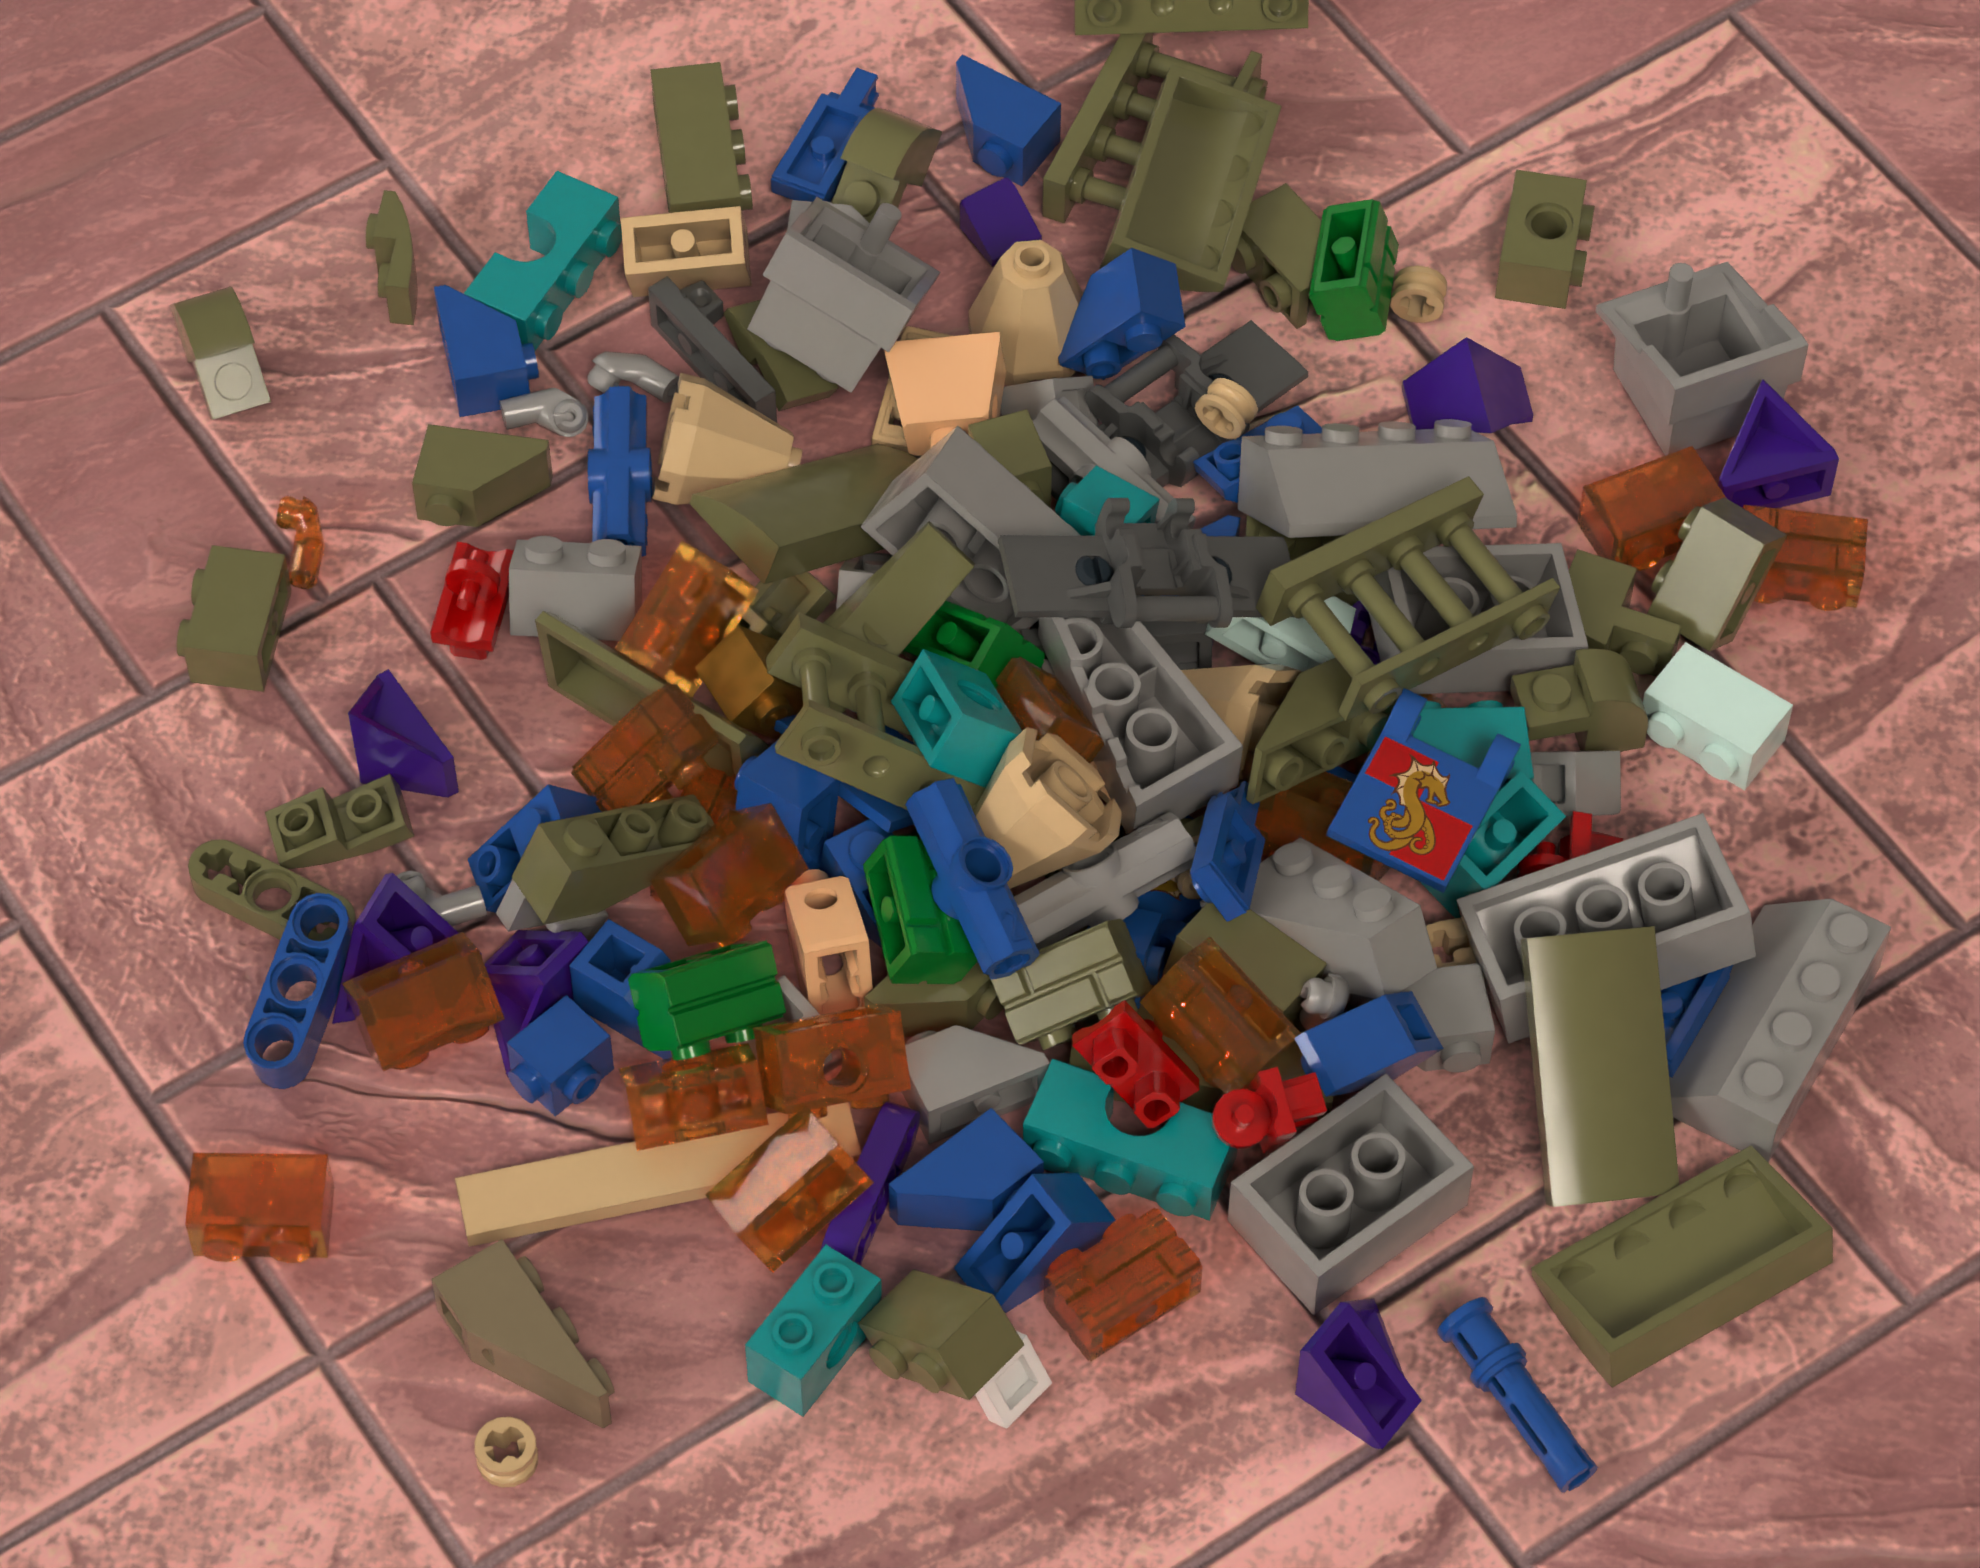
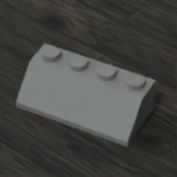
M1442 419L1435 421L1434 429L1416 430V426L1411 423L1387 421L1379 423L1378 431L1359 432V427L1354 425L1333 423L1323 425L1322 433L1302 434V429L1292 426H1269L1265 428V435L1242 436L1238 510L1288 538L1346 535L1468 476L1484 494L1473 518V529L1514 528L1517 526L1516 509L1493 440L1472 431V424L1467 421Z
M1703 813L1456 899L1476 963L1481 965L1487 995L1508 1044L1530 1036L1521 938L1655 926L1661 990L1756 957L1751 912Z
M1834 899L1763 906L1752 925L1756 957L1734 964L1730 973V979L1673 1078L1669 1077L1673 1118L1740 1151L1752 1145L1768 1163L1877 974L1890 934L1891 926Z

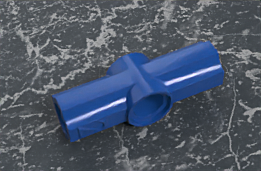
M630 386L609 387L605 393L594 397V449H588V491L590 504H593L592 542L601 539H613L622 542L624 545L642 546L643 557L646 556V546H648L647 502H652L650 447L647 448L646 395L633 391Z
M954 778L935 781L930 786L914 792L905 805L938 874L932 882L931 891L933 899L940 910L949 917L959 920L983 974L989 975L990 980L1010 976L1021 968L1031 965L1040 953L1007 884L1013 872L1010 855L998 842L985 837L961 784H956Z

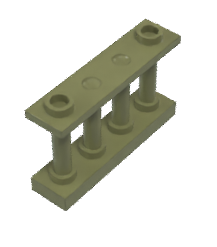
M1074 0L1075 35L1301 29L1308 28L1309 0Z
M1153 33L1120 34L1043 178V217L1065 223L1075 202L1083 204L1085 200L1117 210L1120 209L1126 187L1093 177V168L1098 160L1105 162L1108 157L1134 166L1141 143L1116 135L1115 127L1119 119L1128 120L1130 116L1149 122L1156 99L1138 94L1137 85L1141 78L1149 79L1154 75L1165 79L1172 63L1265 99L1268 82L1267 80L1260 79L1262 54L1251 51L1238 77L1159 53V46L1153 44Z
M1469 476L1270 571L1256 609L1270 626L1293 615L1298 619L1304 617L1352 678L1338 711L1345 721L1368 710L1372 714L1379 713L1391 706L1399 698L1404 688L1410 690L1516 636L1521 640L1528 639L1538 633L1548 623L1550 619L1548 611L1560 586L1551 578L1525 592L1518 587L1472 530L1474 527L1473 518L1484 494ZM1440 544H1443L1445 547L1453 546L1499 604L1474 616L1423 552ZM1392 567L1395 570H1404L1449 625L1450 629L1424 640L1376 581L1374 576ZM1343 591L1346 594L1354 593L1401 653L1374 665L1324 600Z
M799 612L766 657L767 673L802 688L803 697L802 709L775 744V752L906 810L905 804L914 792L930 786L935 781L954 778L956 784H961L974 811L985 790L984 787L931 768L913 738V744H910L885 732L886 725L911 736L891 700L914 663ZM829 701L856 712L858 720L831 709ZM1006 705L1018 723L1016 709Z

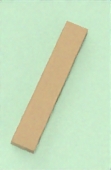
M844 1098L457 1177L455 1181L468 1246L470 1247L501 1239L529 1235L854 1168L861 1150L848 1099Z

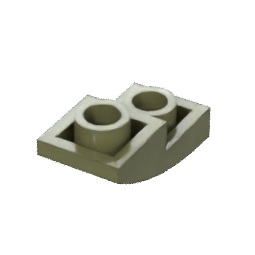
M384 190L378 214L370 213L367 220L366 247L367 249L375 250L378 269L379 298H387L390 323L414 325L418 287L409 223L396 191Z
M761 300L726 309L723 314L740 353L751 365H759L764 379L775 389L778 411L829 398L839 388L836 383L824 380L810 367L787 353L770 347L764 339L747 330Z
M391 774L333 799L322 787L265 812L280 866L286 869L328 864L368 854L414 837L400 785Z

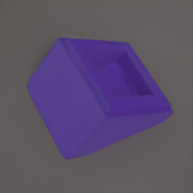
M1008 177L965 197L960 202V229L992 267L997 264L1000 257L1015 242L1042 240V235L1022 197Z

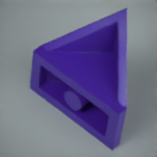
M1467 337L1402 382V392L1411 424L1416 426V430L1434 429L1435 421L1442 419L1470 422L1472 424L1471 430L1476 433H1494L1511 424L1533 421V411L1521 367Z
M1762 379L1719 477L1715 501L1725 497L1748 512L1757 514L1830 496L1839 457L1835 449Z
M388 669L378 674L348 712L360 782L367 784L391 774L400 785L401 790L446 798L458 793L459 789L453 755Z
M394 873L385 874L354 924L332 1024L452 1005L482 953Z
M518 930L475 972L483 984L507 1077L508 1072L511 1071L507 1042L565 995L573 1000L570 964L589 943L582 932L561 931L553 933L551 931Z
M1374 1298L1340 1302L1300 1350L1295 1395L1373 1448L1383 1449L1422 1401L1403 1374Z

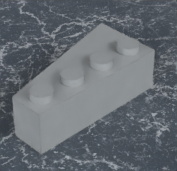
M1039 617L1038 638L1097 770L1106 784L1105 788L1111 800L1115 799L1122 811L1121 823L1126 835L1168 812L1173 813L1181 820L1207 805L1212 796H1217L1219 792L1225 794L1238 787L1243 745L1141 621H1136L1132 628H1116L1114 624H1101L1100 617Z

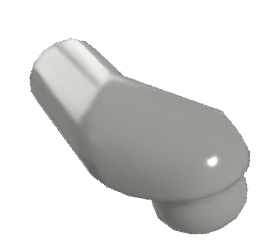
M605 351L592 360L595 366L587 375L588 383L603 393L609 387L619 386L622 379L634 383L664 403L670 402L674 397V393H678L679 376L643 354Z
M548 388L499 400L506 430L537 423L558 435L574 437L582 433L588 423L586 407L579 400L557 388Z
M406 871L397 875L403 883L451 926L487 916L485 903L478 885L441 895L426 887L425 880L419 872Z
M1328 973L1324 980L1313 977L1304 983L1300 997L1306 1000L1301 1004L1303 1009L1300 1012L1299 1018L1305 1029L1309 1030L1344 1012L1350 992L1345 978Z

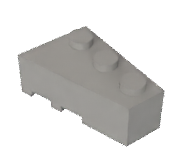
M1301 837L1292 843L1283 845L1272 856L1260 863L1250 909L1326 962L1327 966L1321 977L1322 980H1324L1328 973L1339 975L1347 981L1349 993L1376 999L1385 994L1400 993L1437 969L1421 905ZM1204 900L1200 901L1201 908H1203L1207 904Z

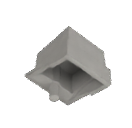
M816 197L806 211L802 212L787 230L765 269L763 276L771 281L747 330L764 339L770 347L785 352L810 367L824 380L836 383L852 393L880 348L890 352L941 272L889 241L902 216L896 206L882 203L869 226L866 227L819 197Z
M1728 262L1694 272L1693 268L1686 263H1676L1670 268L1667 282L1597 304L1596 313L1609 326L1616 338L1613 370L1667 459L1737 436L1762 379L1783 399L1787 386L1801 381L1808 350L1807 341L1774 304L1768 306Z

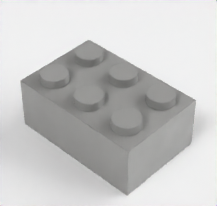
M959 426L954 428L891 482L861 525L865 532L891 555H894L930 521L975 563V567L946 601L983 614L987 618L991 617L1007 623L1020 634L1021 629H1028L1039 621V617H1015L998 544L1000 535L1081 536Z
M1561 543L1485 545L1523 592L1551 578L1556 581L1560 589L1548 611L1550 614L1548 623L1538 633L1528 639L1521 640L1516 636L1410 689V691L1416 694L1510 691L1513 675L1573 665L1576 650L1588 649V643ZM1436 546L1423 552L1474 616L1499 604L1453 546ZM1392 567L1374 576L1376 581L1424 640L1450 629L1449 625L1404 570H1395ZM1369 613L1380 662L1401 653Z
M1384 1074L1231 1181L1227 1221L1307 1309L1315 1315L1467 1206L1474 1165L1387 1074Z

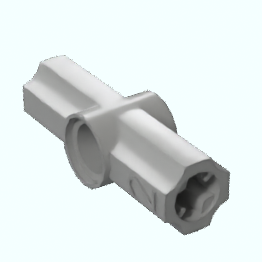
M1064 396L1059 399H1052L1039 411L1033 420V424L1049 460L1069 478V484L1071 482L1078 484L1097 465L1159 498L1155 523H1158L1164 517L1167 507L1174 497L1151 477V469L1148 462L1133 444L1121 437H1114L1111 440ZM1193 515L1190 516L1188 529L1194 528L1196 518Z
M1168 812L1117 841L1111 842L1100 853L1063 867L1062 871L1014 896V899L1038 950L1062 940L1085 926L1094 927L1108 920L1125 919L1138 907L1139 896L1192 867L1196 846L1179 817Z

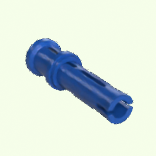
M1486 1297L1476 1298L1460 1306L1438 1327L1437 1333L1445 1343L1452 1342L1472 1369L1470 1380L1475 1387L1482 1389L1484 1392H1491L1495 1399L1499 1401L1512 1423L1546 1467L1559 1490L1565 1493L1567 1490L1571 1491L1582 1485L1593 1476L1598 1466L1591 1460L1584 1448L1582 1449L1572 1435L1571 1430L1525 1368L1527 1364L1525 1350L1519 1343H1510L1491 1316L1493 1306Z

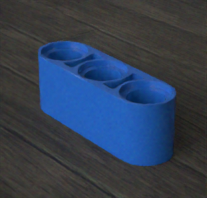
M315 893L308 895L293 908L245 1031L243 1044L246 1055L262 1083L271 1088L286 1089L294 1087L305 1079L312 1067L338 998L353 925L346 907L338 898L330 894ZM333 922L339 925L336 933L328 940L313 941L308 938L312 928L320 923ZM311 981L316 984L312 995L304 1000L290 1001L285 998L289 988L295 983ZM283 1040L293 1043V1049L284 1059L275 1062L263 1059V1053L273 1042Z

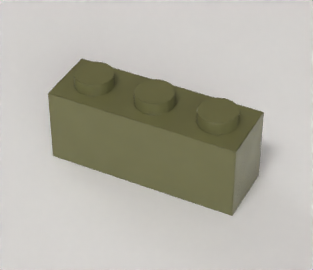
M715 62L651 69L653 108L668 212L674 213L740 206L742 211L753 210L749 174L738 175L736 166L746 164L742 129L731 130L730 120H739L735 84L724 86L721 63Z

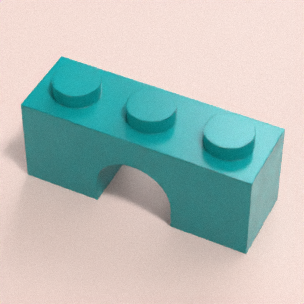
M559 171L554 173L526 210L530 249L545 256L534 261L521 262L495 252L464 292L465 295L516 320L521 344L532 342L535 351L544 339L550 340L556 334L565 310L575 297L581 298L587 292L596 268L605 256H613L622 242L618 196Z
M1052 1059L1023 1123V1140L1044 1161V1169L1054 1173H1064L1066 1171L1079 1173L1080 1176L1095 1181L1098 1186L1108 1192L1118 1195L1131 1193L1157 1202L1161 1208L1171 1214L1183 1217L1194 1215L1210 1221L1237 1157L1238 1150L1227 1146L1217 1137L1212 1128V1113L1180 1102L1179 1112L1172 1116L1159 1131L1145 1136H1133L1123 1133L1110 1122L1113 1114L1114 1089L1110 1085H1106L1096 1073Z

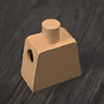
M1000 332L896 341L890 352L884 350L909 454L914 456L925 454L957 426L968 434V425L1000 416L1006 377V363Z
M817 869L804 871L798 874L793 879L791 886L784 891L789 945L801 994L831 1026V1031L865 1024L864 997L873 990L869 939L849 878L843 876L829 878L827 873ZM838 954L843 961L841 970L834 975L826 976L821 957Z

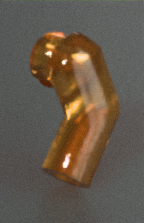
M284 496L280 499L276 524L281 529L296 530L288 568L290 583L294 587L301 589L313 588L318 582L325 549L318 508L305 496H303V500L292 496Z

